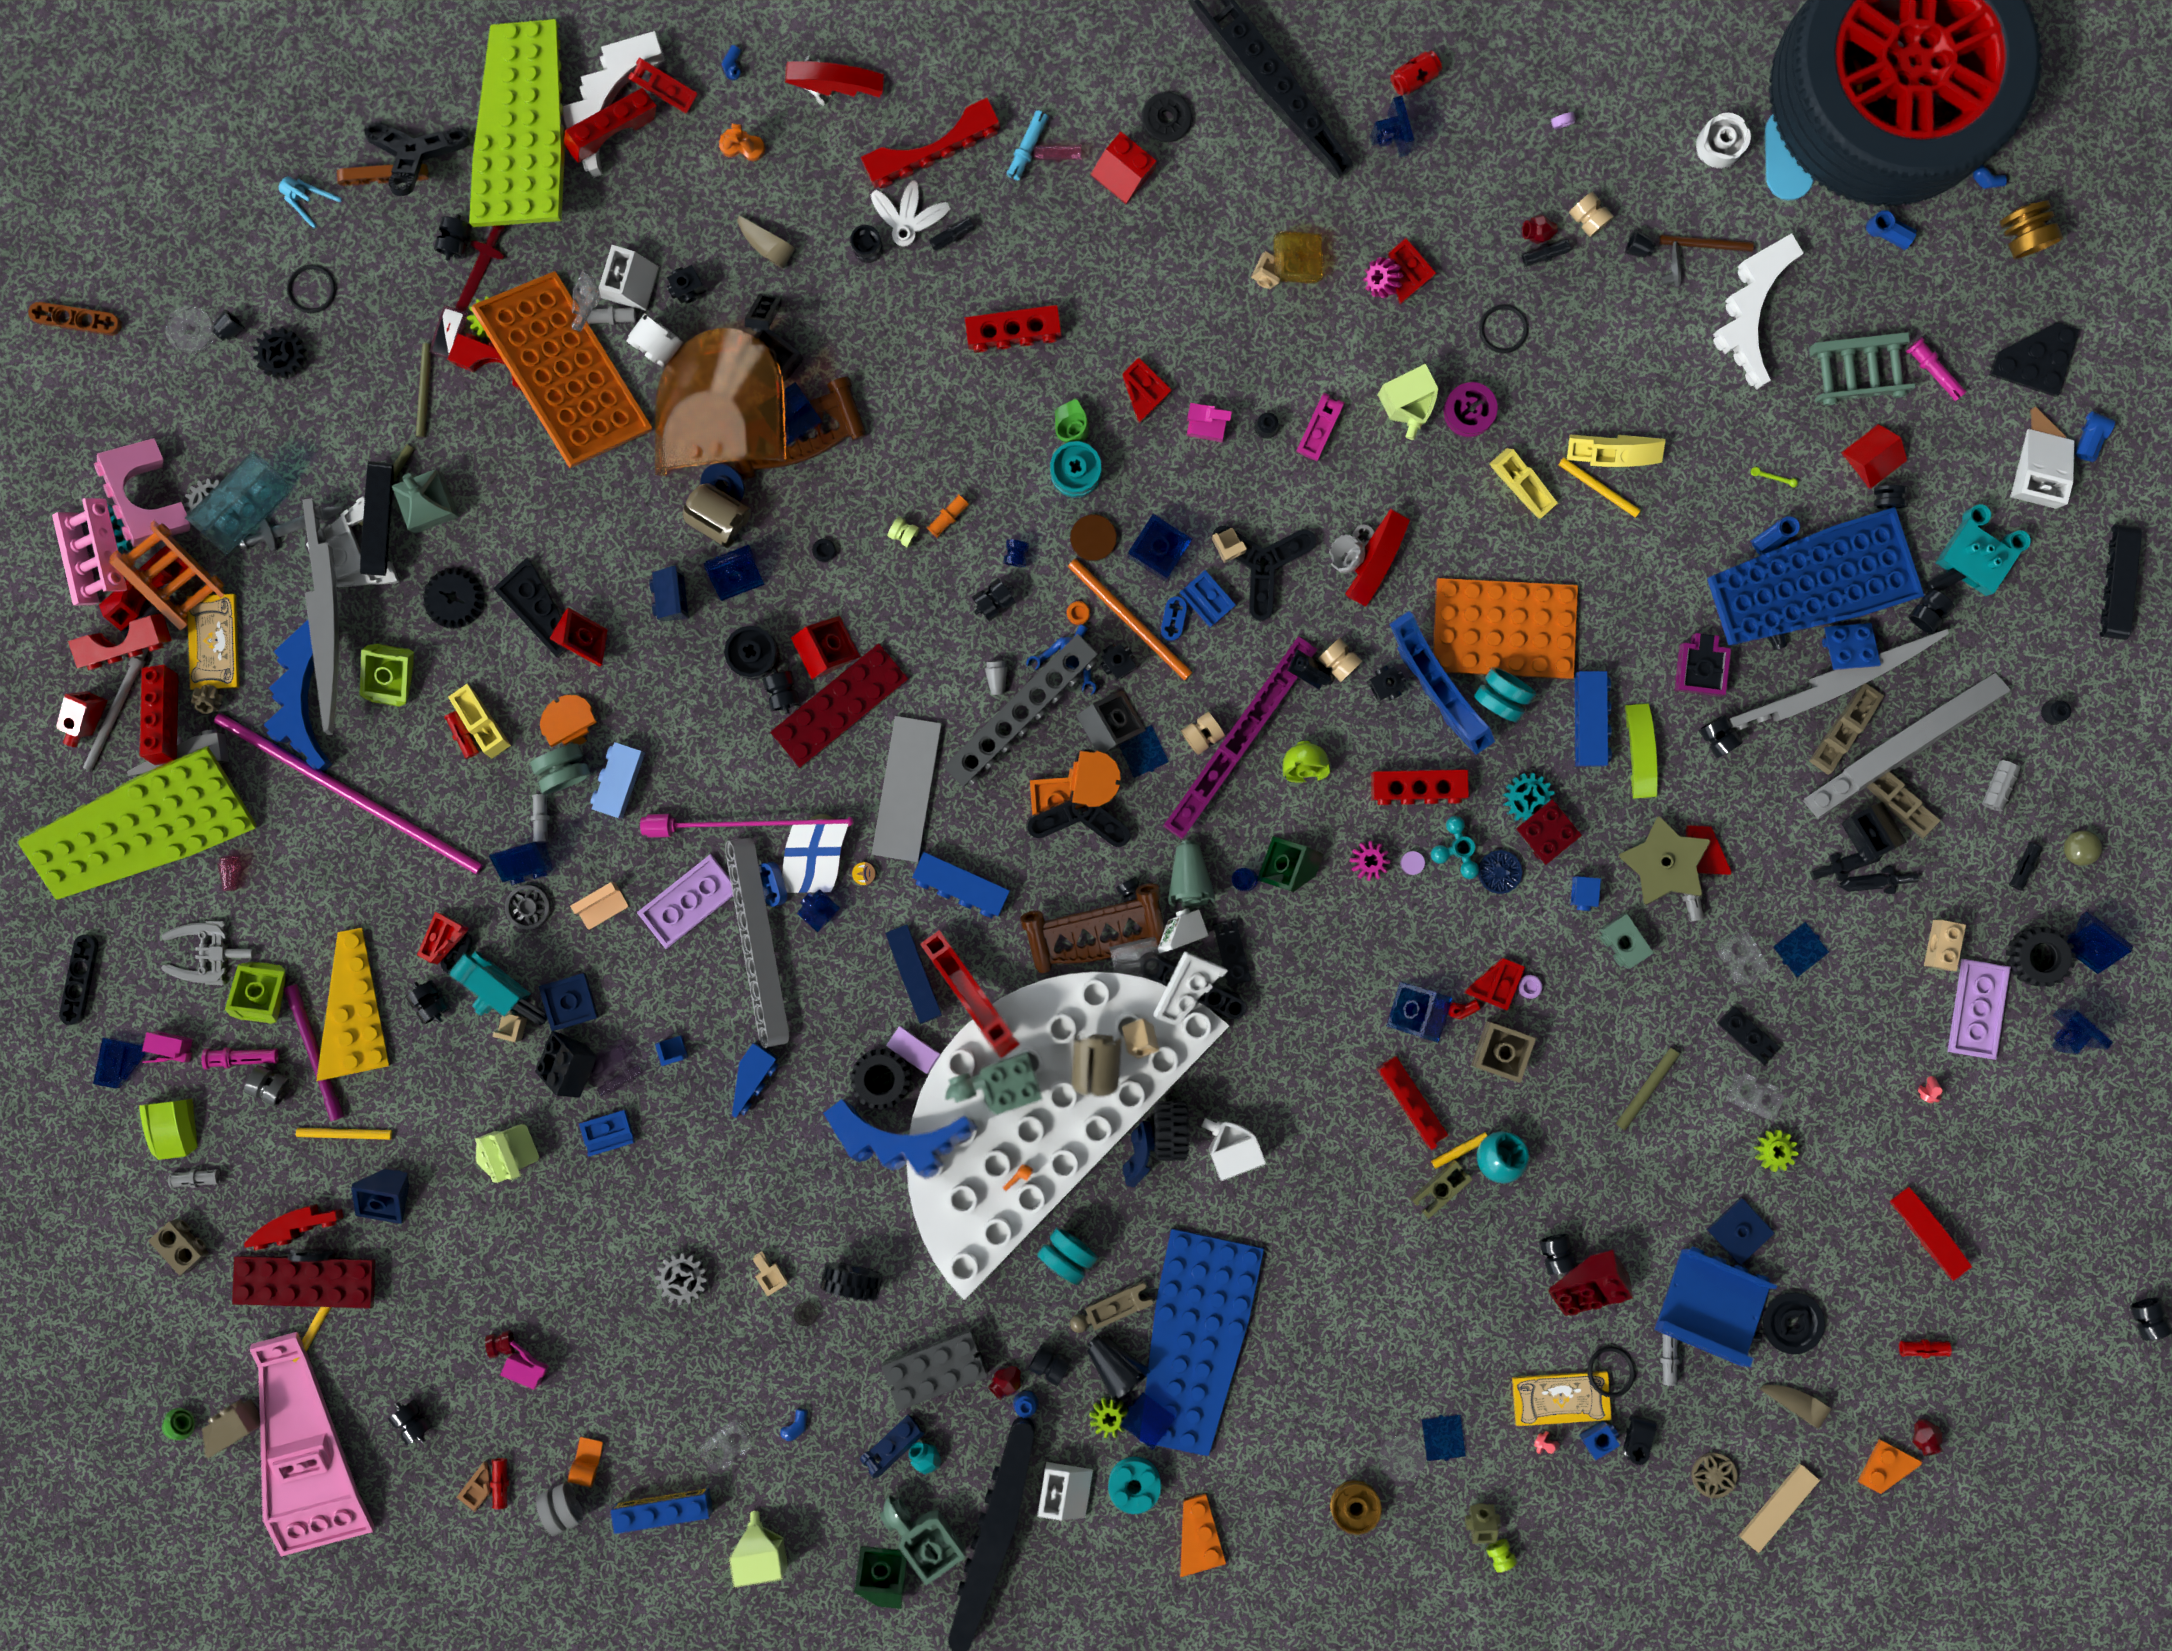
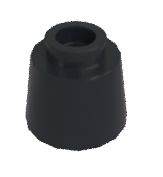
M1635 229L1629 237L1625 254L1641 258L1651 256L1656 243L1653 242V238Z
M223 310L213 324L215 328L213 330L214 334L223 341L225 339H232L245 329L244 325L228 310Z
M1264 413L1255 420L1254 430L1261 438L1270 439L1278 433L1279 421L1273 413Z
M2049 700L2041 709L2043 720L2050 725H2058L2067 720L2071 715L2070 705L2062 700Z

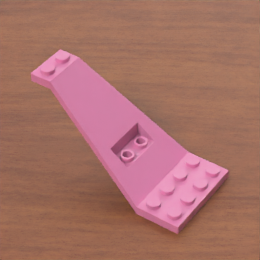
M298 1332L251 1344L249 1350L258 1366L263 1522L280 1556L373 1532L374 1523L355 1485L307 1352L303 1348Z

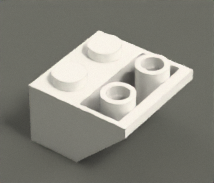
M611 245L599 285L600 297L646 311L659 266L635 251Z
M1046 1462L1038 1517L1056 1520L1085 1518L1093 1470Z

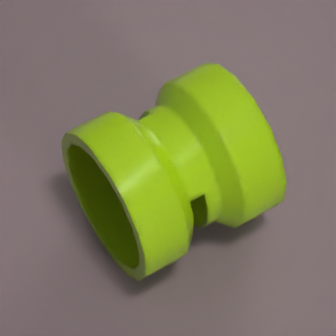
M1500 1539L1486 1547L1488 1556L1494 1560L1493 1566L1496 1572L1507 1571L1517 1564L1515 1555L1510 1553V1545L1507 1539Z

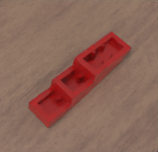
M788 61L786 64L785 83L830 96L833 90L853 97L859 91L880 98L883 93L884 74L836 63Z
M1393 509L1389 510L1365 546L1368 552L1365 555L1364 561L1355 570L1358 575L1345 593L1348 598L1365 607L1368 605L1392 564L1410 522L1409 518Z
M1910 1187L1890 1201L1891 1205L1906 1221L1905 1223L1921 1241L1924 1249L1952 1281H1955L1972 1268V1265L1952 1238Z

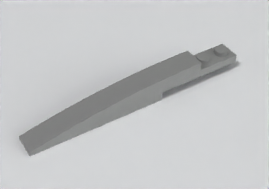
M311 498L302 500L314 591L305 592L323 731L327 735H333L339 668V618L333 549L328 543H322L326 541L324 529L320 528L319 520L323 518L320 505L317 506Z
M1948 629L1880 653L1881 666L1833 670L1808 679L1811 689L1729 718L1732 725L1731 728L1735 727L1736 731L1749 727V721L1757 719V722L1760 723L1771 719L1770 714H1772L1776 722L1834 699L1875 679L1922 652L1948 635Z
M1994 673L1844 769L1843 773L1804 798L1803 802L1816 818L1820 819L1892 769H1897L2010 693L2011 690Z

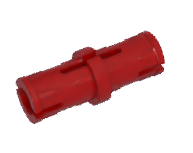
M457 711L447 714L444 718L453 733L452 738L459 744L464 758L469 759L479 754L470 737L471 733L466 729Z
M1921 1339L1920 1342H1899V1353L1902 1357L1921 1356L1923 1359H1928L1930 1356L1950 1357L1952 1353L1949 1341L1929 1342L1927 1339Z
M495 1458L492 1459V1481H490L493 1496L492 1508L505 1509L508 1507L507 1487L510 1485L509 1480H507V1459Z

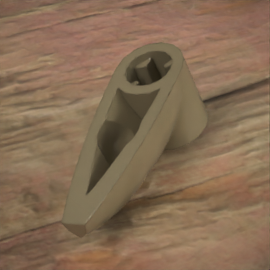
M739 216L737 219L738 225L752 247L768 261L784 269L795 248L781 238Z
M1763 1385L1760 1388L1762 1392L1817 1429L1821 1427L1831 1411V1408L1816 1398L1790 1387Z

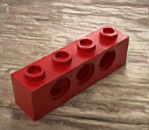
M1057 305L964 317L969 350L974 349L975 353L985 352L988 350V347L996 346L999 350L1008 349L1011 347V344L1018 343L1023 347L1031 346L1034 344V341L1043 340V343H1054L1057 341V338H1061ZM1036 322L1043 325V328L1037 332L1030 329V326ZM1010 326H1017L1020 330L1017 334L1012 335L1007 332V329ZM987 329H994L997 333L994 337L988 338L984 335V332Z
M163 664L142 668L140 757L153 765L166 764L177 759L178 674Z
M1468 770L1371 772V801H1377V805H1392V800H1401V805L1415 804V800H1424V804H1439V799H1448V804H1460L1462 799L1469 798ZM1420 781L1424 784L1425 791L1423 794H1417L1414 791L1415 782ZM1440 781H1445L1448 784V791L1445 794L1440 793L1437 789ZM1392 782H1398L1401 785L1402 790L1399 795L1391 792L1390 785Z

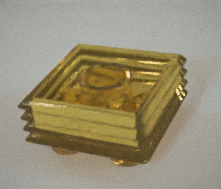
M1279 231L1273 236L1274 275L1279 277L1280 281L1315 284L1323 279L1321 234Z

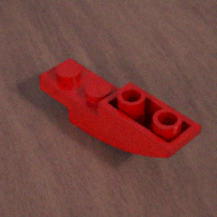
M317 1204L291 1211L262 1226L244 1243V1247H253L254 1250L268 1248V1243L277 1242V1246L290 1244L293 1238L299 1236L298 1230L299 1232L314 1229L313 1225L322 1224V1228L337 1225L336 1221L343 1218L342 1209L319 1213Z

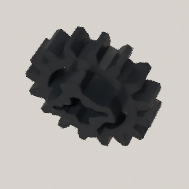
M282 327L279 332L277 329L271 328L272 334L270 335L264 331L263 335L265 338L263 340L260 338L256 339L260 343L259 347H253V350L258 352V355L253 357L254 360L260 362L257 367L264 370L263 373L270 377L272 375L277 380H279L280 375L284 379H288V373L296 376L297 372L295 369L297 367L300 369L304 368L300 361L307 360L302 355L303 352L307 351L301 345L303 340L296 337L294 332H288V330ZM278 351L283 352L281 356L277 355Z

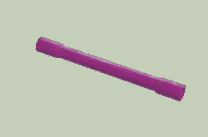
M291 985L283 990L289 1007L294 1014L317 1079L320 1050L307 1017L298 985ZM330 1079L318 1081L330 1121L345 1117Z

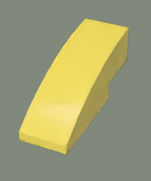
M1506 448L1489 463L1498 476L1539 519L1558 504L1532 468L1524 464L1514 449Z
M469 684L464 685L448 696L467 730L474 736L484 754L492 759L511 746Z

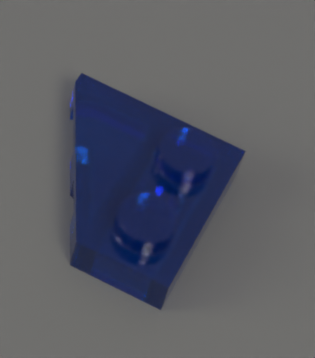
M108 1037L102 1038L93 1084L115 1089L120 1088L148 1053L142 1051L144 1044Z

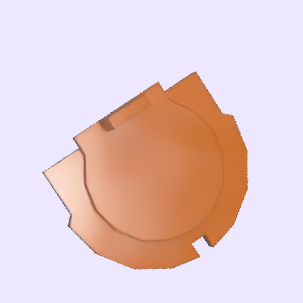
M564 695L558 697L559 702L556 703L553 700L548 704L541 715L540 728L550 747L552 748L561 742L564 746L571 742L579 745L585 743L587 740L583 735L589 733V726L597 723L592 713L593 708L586 699L577 695Z
M1097 750L1095 752L1080 751L1078 762L1074 761L1073 768L1069 770L1070 790H1074L1072 802L1086 804L1088 807H1097L1109 802L1115 796L1120 786L1116 784V780H1120V771L1116 762L1108 754Z

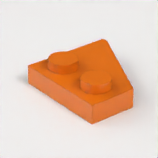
M1879 1439L1858 1482L1882 1494L1918 1468L1922 1462Z

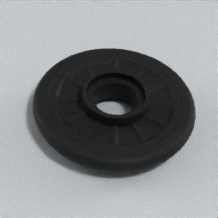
M1161 92L1152 96L1145 103L1141 114L1143 128L1151 138L1165 143L1174 142L1181 139L1190 129L1192 111L1182 96L1173 92ZM1163 112H1170L1173 115V120L1165 123L1160 119V115Z

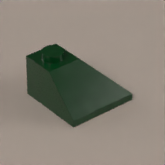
M1273 836L1257 880L1295 892L1316 876L1324 854L1309 847Z
M861 1547L854 1593L877 1607L902 1609L907 1558L902 1551Z

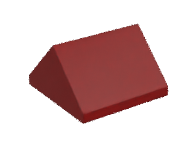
M1879 424L1841 452L1869 489L1873 488L1907 461L1901 437Z
M567 608L549 639L600 667L603 664L608 629L573 609Z

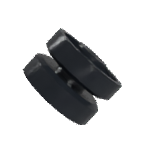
M740 627L731 633L725 644L724 655L727 664L732 671L744 679H763L772 674L773 669L778 666L780 658L778 644L768 632L760 627ZM752 650L756 651L755 656H749Z

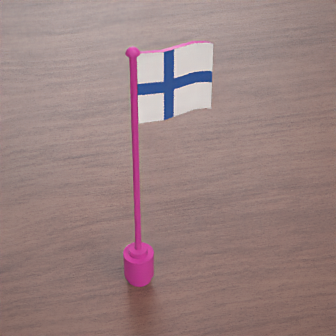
M647 814L646 817H641L640 831L642 835H647L648 838L672 837L673 832H676L677 828L792 825L785 847L782 871L787 893L831 892L838 876L842 843L848 826L853 824V819L848 817V819L677 823L671 814Z

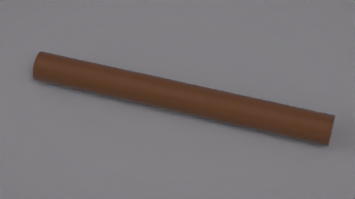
M1660 235L1659 244L1673 245L1674 241H1677L1678 246L1748 252H1752L1754 248V242Z

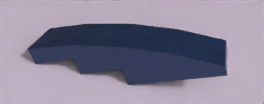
M906 924L886 932V937L919 1023L923 1024L942 1016L908 925Z

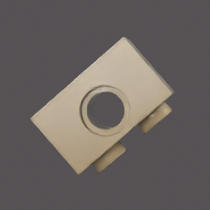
M1933 920L1924 966L1946 971H1957L1966 925L1945 920Z

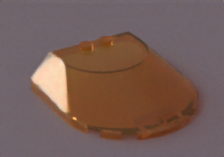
M718 328L698 334L677 350L661 375L656 393L655 475L666 476V471L681 467L736 460L766 459L786 461L783 378L778 363L774 361L767 346L759 339L741 330Z

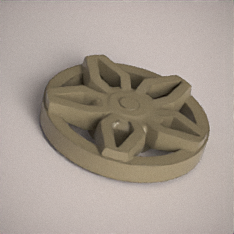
M1710 1452L1696 1460L1692 1468L1691 1477L1694 1486L1701 1494L1709 1498H1721L1734 1490L1737 1482V1471L1733 1462L1728 1457L1720 1453ZM1713 1457H1718L1724 1459L1725 1461L1719 1463L1717 1466V1462L1714 1460ZM1708 1458L1712 1461L1713 1465L1709 1466ZM1704 1461L1706 1470L1697 1471L1700 1464ZM1729 1465L1725 1471L1722 1470L1724 1466ZM1732 1470V1479L1730 1480L1725 1475L1729 1474ZM1704 1474L1705 1478L1702 1479L1698 1478L1697 1476ZM1726 1480L1729 1486L1723 1485L1722 1482ZM1697 1481L1706 1482L1705 1491L1701 1489ZM1714 1485V1488L1710 1493V1486ZM1718 1485L1721 1488L1725 1489L1722 1492L1716 1493L1718 1491Z

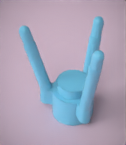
M290 176L285 177L279 185V191L285 195V200L313 228H316V224L295 202V200H300L301 198L308 202L311 200L305 194L304 188L335 201H342V198L309 185L300 179L294 180Z

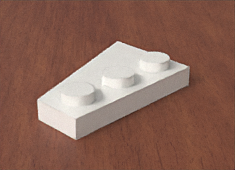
M1184 952L1153 1015L1157 1019L1176 1026L1196 1005L1195 1002L1204 992L1208 993L1213 987L1212 984L1220 976L1223 977L1227 970L1222 966Z

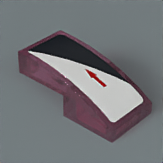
M447 305L444 306L433 336L430 353L448 358L457 334L463 335L468 312Z

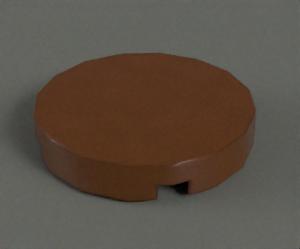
M1090 514L1081 517L1074 524L1070 533V543L1073 551L1079 557L1086 561L1097 562L1105 559L1112 553L1116 545V532L1108 519L1100 515Z

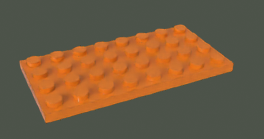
M556 271L472 305L473 313L569 468L651 432L652 426Z

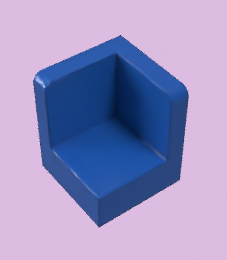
M682 1035L655 1043L661 1066L689 1058Z

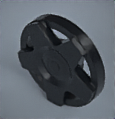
M322 1248L293 1249L288 1253V1260L315 1262L335 1259L334 1250H322Z

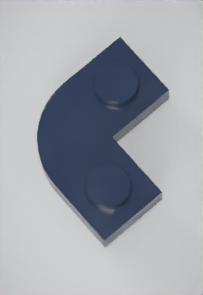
M1142 1121L1131 1133L1134 1154L1123 1165L1126 1186L1135 1187L1151 1169L1147 1166L1150 1150L1155 1151L1151 1122Z

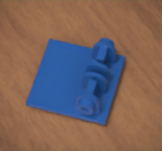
M1871 623L1824 627L1826 638L1822 639V645L1829 649L1833 670L1881 666Z

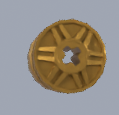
M2049 200L2025 205L1999 221L2002 228L2010 227L2004 232L2005 237L2017 235V238L2008 244L2014 259H2020L2042 251L2063 239L2058 223L2045 224V222L2054 217L2053 211L2045 212L2051 208Z

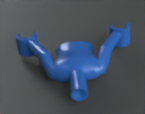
M1079 625L1074 637L1079 634L1084 638L1088 628ZM1059 638L1040 656L1029 657L1026 662L1027 667L1031 660H1036L1038 665L1035 671L1040 668V663L1052 656L1059 648L1061 651L1073 638ZM1074 655L1069 656L1066 661L1067 666L1072 669H1076L1080 663L1078 657ZM1084 668L1082 692L1086 685H1091L1093 687L1092 696L1096 691V686L1091 681V668L1089 670Z

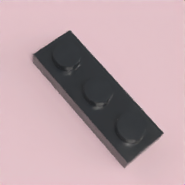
M758 294L745 317V327L751 328L756 332L769 330L781 307L782 297Z

